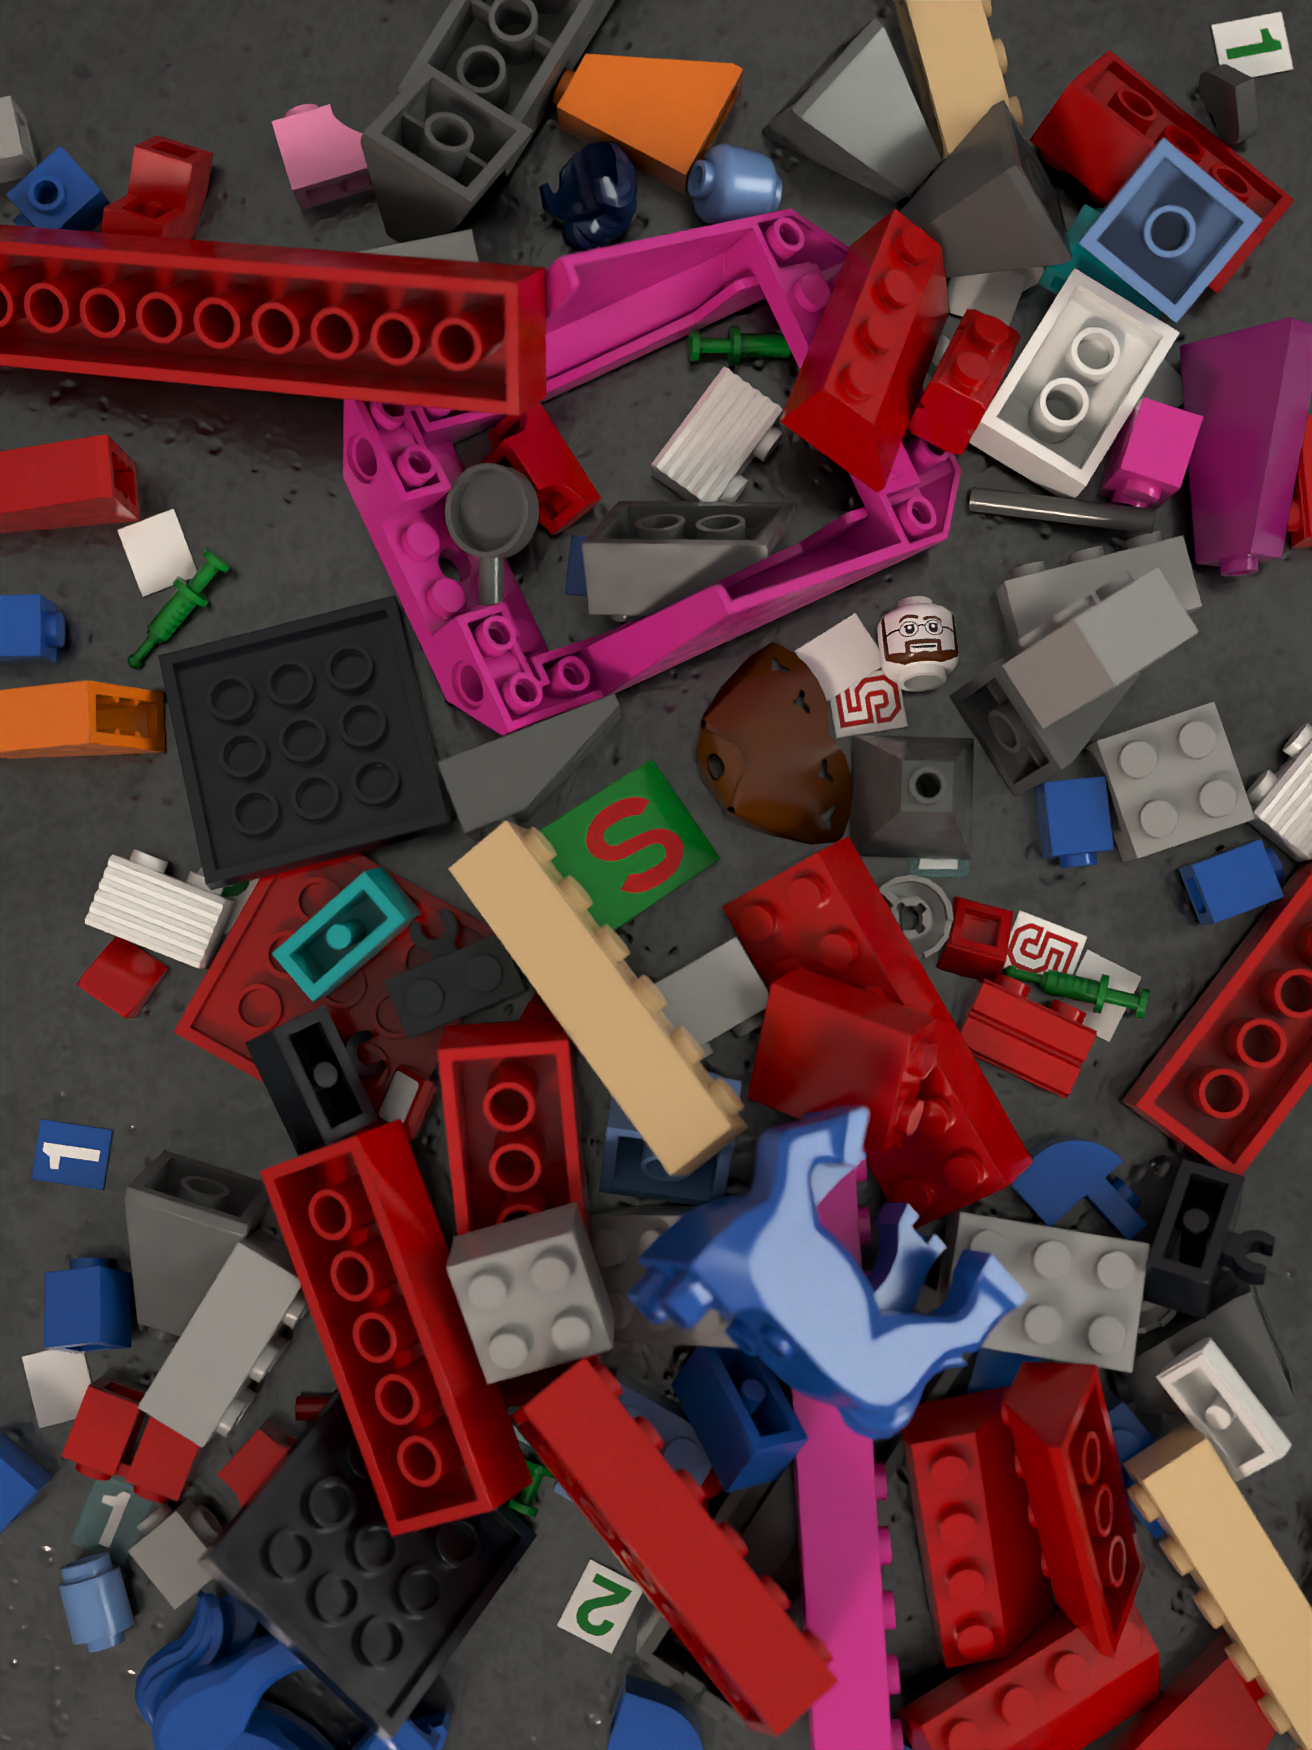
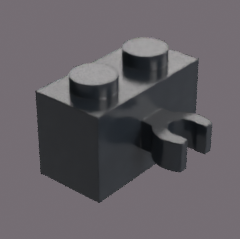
M446 908L440 911L441 918L445 923V932L439 939H428L424 935L419 921L409 924V932L413 942L420 949L428 951L432 961L384 980L408 1039L423 1035L529 990L520 967L496 934L458 950L455 941L459 933V924L457 918L449 909Z
M326 1005L245 1042L298 1156L327 1146L379 1119L361 1081L379 1075L386 1069L387 1065L384 1060L369 1066L362 1064L357 1057V1049L360 1044L373 1038L371 1031L357 1032L342 1041Z
M1182 1159L1146 1263L1144 1301L1206 1320L1223 1266L1231 1268L1235 1276L1247 1284H1264L1267 1266L1250 1261L1246 1255L1260 1253L1264 1256L1272 1257L1276 1238L1261 1230H1249L1242 1234L1234 1232L1240 1215L1244 1176Z

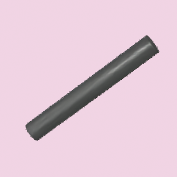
M980 487L972 488L969 510L974 512L1149 534L1153 533L1156 509Z

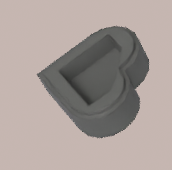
M1221 64L1203 72L1199 78L1200 96L1208 112L1213 115L1215 126L1221 138L1227 144L1235 145L1253 137L1258 128L1255 79L1227 64Z

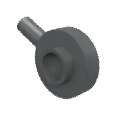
M481 463L466 469L453 482L452 489L448 492L446 498L445 519L448 531L454 542L463 551L479 557L478 605L491 606L503 602L504 558L520 552L529 543L536 531L539 520V502L533 485L520 471L509 466Z

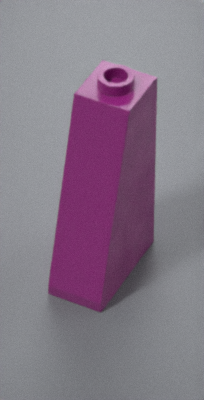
M1292 317L1179 346L1184 410L1203 416L1188 463L1196 564L1220 567L1221 576H1242L1257 573L1259 562L1282 558L1312 393V324Z

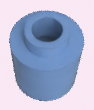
M110 1552L93 1554L62 1566L60 1569L63 1582L58 1585L73 1644L87 1643L89 1652H97L124 1642L126 1640L124 1630L132 1627L135 1622L120 1565L112 1564Z

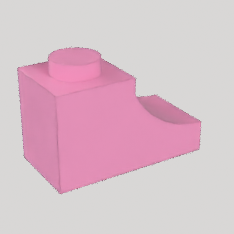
M316 104L299 105L288 110L284 118L271 121L291 189L301 210L373 189L360 143L362 133L341 123L334 116L330 104L321 107Z

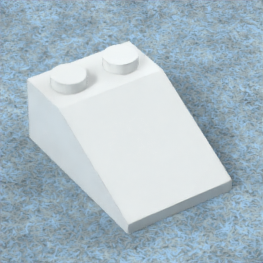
M1074 268L990 403L969 443L1055 496L1075 499L1086 487L1180 332Z

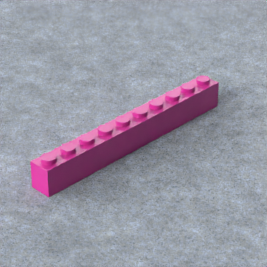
M862 1144V1151L865 1153V1147ZM866 1158L858 1164V1167H854L816 1207L820 1224L831 1232L850 1252L861 1270L860 1245L871 1244V1226L868 1207H858L856 1182L867 1180ZM871 1270L862 1271L866 1278L869 1276ZM788 1385L789 1403L808 1437L807 1442L793 1459L803 1631L806 1628L810 1629L829 1650L833 1661L827 1667L839 1681L808 1709L810 1750H904L900 1719H890L889 1695L900 1693V1681L896 1654L886 1655L885 1630H895L896 1627L892 1590H882L881 1566L891 1565L889 1528L887 1525L878 1526L876 1502L887 1501L885 1464L883 1461L874 1462L873 1439L857 1434L843 1422L836 1407L806 1398Z

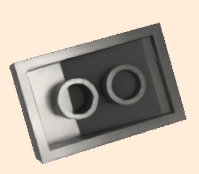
M618 501L582 542L589 614L611 615V618L618 622L638 621L768 558L797 516V502Z
M615 693L437 762L464 833L473 840L480 838L483 840L504 821H509L519 826L518 823L531 819L621 720L620 707Z

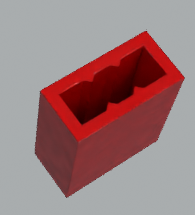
M798 966L771 983L747 1098L802 1120L807 1112L826 1111L836 1106L865 1107L869 1111L863 1145L884 1153L905 1135L911 1136L920 1122L924 1103L922 1100L917 1099L921 1080L929 1074L937 1055V1042L931 1040L937 1017Z

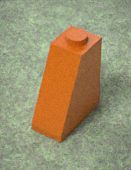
M585 54L576 72L567 69L555 90L553 103L557 104L559 129L587 144L599 141L618 143L631 160L635 169L685 195L688 191V176L693 164L697 160H702L704 155L710 150L741 93L743 68L733 63Z
M89 680L0 690V758L19 759L165 752L164 695L161 691Z

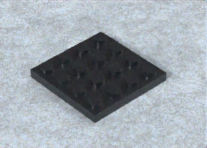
M395 595L158 655L206 885L211 890L452 829L402 615Z
M338 1389L197 1563L381 1739H388L395 1736L535 1540L537 1534L503 1503L492 1511L391 1536Z

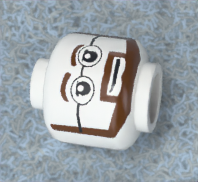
M924 596L904 598L898 601L896 608L886 613L878 623L877 634L881 667L887 678L898 682L899 688L911 692H922L939 688L946 683L947 676L953 674L960 664L954 615L945 607L932 604L930 598Z

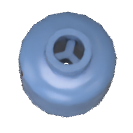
M728 143L717 144L704 155L702 160H697L693 164L688 176V193L693 197L696 213L708 224L713 225L775 212L781 201L782 181L780 175L777 174L773 161L759 151Z

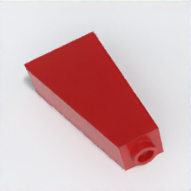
M109 435L90 436L0 451V533L140 521L135 461Z
M1224 1629L1160 1692V1698L1145 1707L1103 1750H1266L1276 1730L1258 1705L1257 1701L1265 1696L1255 1678L1247 1682L1227 1655L1225 1648L1233 1642Z

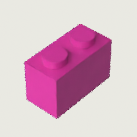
M1143 397L1131 411L1114 440L1097 494L1111 498L1110 504L1156 510L1160 508L1181 487L1203 416Z

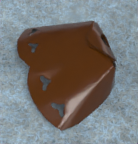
M771 642L749 656L721 686L705 709L697 731L698 744L696 754L700 778L727 812L752 830L810 845L837 842L844 835L850 818L852 804L850 770L845 754L827 733L828 704L820 683L808 665L796 654L780 644ZM771 657H776L778 664L787 667L790 672L771 670ZM800 690H803L805 693L803 701L809 707L810 713H806L800 706L793 703L799 696ZM705 720L706 726L701 729V722ZM713 753L718 755L724 763V773L719 779L713 776L709 765V757ZM823 759L827 760V773L833 777L834 781L832 783L823 777H818ZM834 804L835 810L830 816L832 827L828 828L827 823L821 819V815L826 813L831 805ZM728 807H734V814L728 811Z

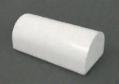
M1206 1337L1181 1352L1156 1376L1193 1427L1209 1440L1235 1482L1284 1457L1290 1449L1291 1442L1211 1337Z

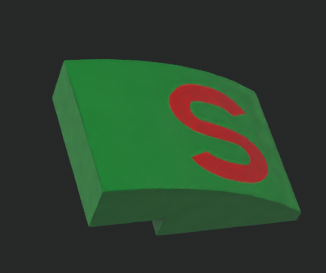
M653 759L607 786L540 830L556 851L557 856L551 860L553 865L563 878H566L568 875L572 876L590 896L593 905L587 910L599 927L602 928L604 925H608L614 931L623 927L721 860Z

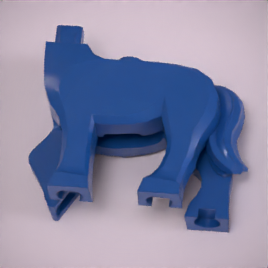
M836 1106L826 1111L807 1112L801 1121L768 1128L763 1132L758 1142L752 1188L740 1195L713 1199L686 1212L637 1258L647 1271L626 1295L652 1323L663 1324L669 1317L672 1322L681 1328L691 1330L709 1309L717 1310L729 1324L725 1332L731 1341L751 1356L758 1355L782 1381L802 1396L836 1407L843 1422L857 1434L869 1439L890 1438L908 1425L920 1402L925 1384L935 1374L945 1369L967 1366L968 1363L962 1357L963 1353L979 1350L999 1321L1012 1310L1019 1308L1029 1295L992 1253L963 1249L953 1269L951 1287L946 1300L939 1308L931 1312H911L918 1301L927 1273L932 1264L947 1247L936 1234L929 1238L912 1228L920 1216L909 1203H884L875 1222L879 1233V1254L869 1276L866 1278L850 1252L831 1232L820 1224L816 1208L834 1186L854 1167H858V1164L867 1157L862 1151V1144L869 1111L865 1107Z
M200 1590L197 1594L196 1611L188 1629L182 1637L167 1644L150 1657L136 1678L135 1701L141 1717L152 1728L151 1734L155 1750L336 1749L314 1726L288 1709L261 1699L264 1692L276 1680L295 1670L308 1668L271 1633L258 1638L257 1625L259 1621L229 1592L220 1600L212 1593H204ZM447 1711L414 1720H410L407 1717L395 1736L388 1739H381L370 1728L351 1750H442L448 1734L451 1715Z

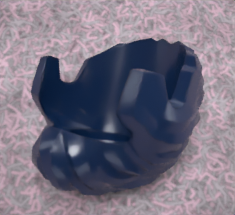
M599 141L585 146L565 164L559 172V189L556 193L552 192L548 182L540 185L543 210L562 224V239L566 247L574 251L580 250L581 252L599 249L613 241L628 228L637 208L636 193L638 191V181L634 176V165L618 143Z

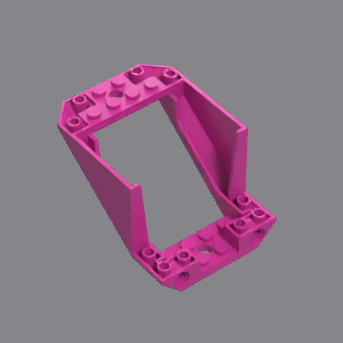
M789 208L559 257L545 271L546 398L541 400L540 403L688 335L690 330H699L765 298L799 369H801L850 247ZM923 386L919 393L912 415L915 409L917 408L918 403L924 393ZM344 399V481L442 692L448 702L502 736L622 691L941 543L948 538L961 475V468L955 455L912 434L906 428L884 489L876 493L849 473L865 507L840 516L804 540L650 616H646L638 621L627 622L608 632L549 651L506 558H504L503 602L491 606L478 605L479 557L468 554L454 542L448 531L445 519V504L448 492L452 489L451 486L456 478L465 471L453 444L500 423L507 415ZM439 557L447 558L454 563L459 572V582L447 578L443 574L438 563Z

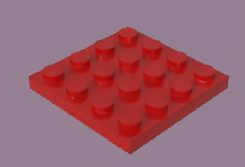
M360 853L260 878L173 1032L263 1082L245 1042L326 1005L342 1041L346 1037L364 1030L371 1031L373 1038L358 1046L357 1057L362 1064L367 1066L382 1060L387 1065L386 1069L379 1075L361 1081L377 1114L395 1069L399 1065H404L432 1077L439 1064L437 1050L445 1026L461 1025L465 1017L418 1037L407 1038L384 980L432 961L429 952L420 949L413 942L409 926L336 991L314 1002L272 955L276 949L364 871L383 867ZM383 867L423 913L415 921L420 922L423 933L428 939L436 940L444 934L445 923L441 918L440 911L446 908L452 911L459 924V933L455 941L458 950L495 935L489 925ZM376 1120L353 1133L357 1135L379 1127L381 1124Z

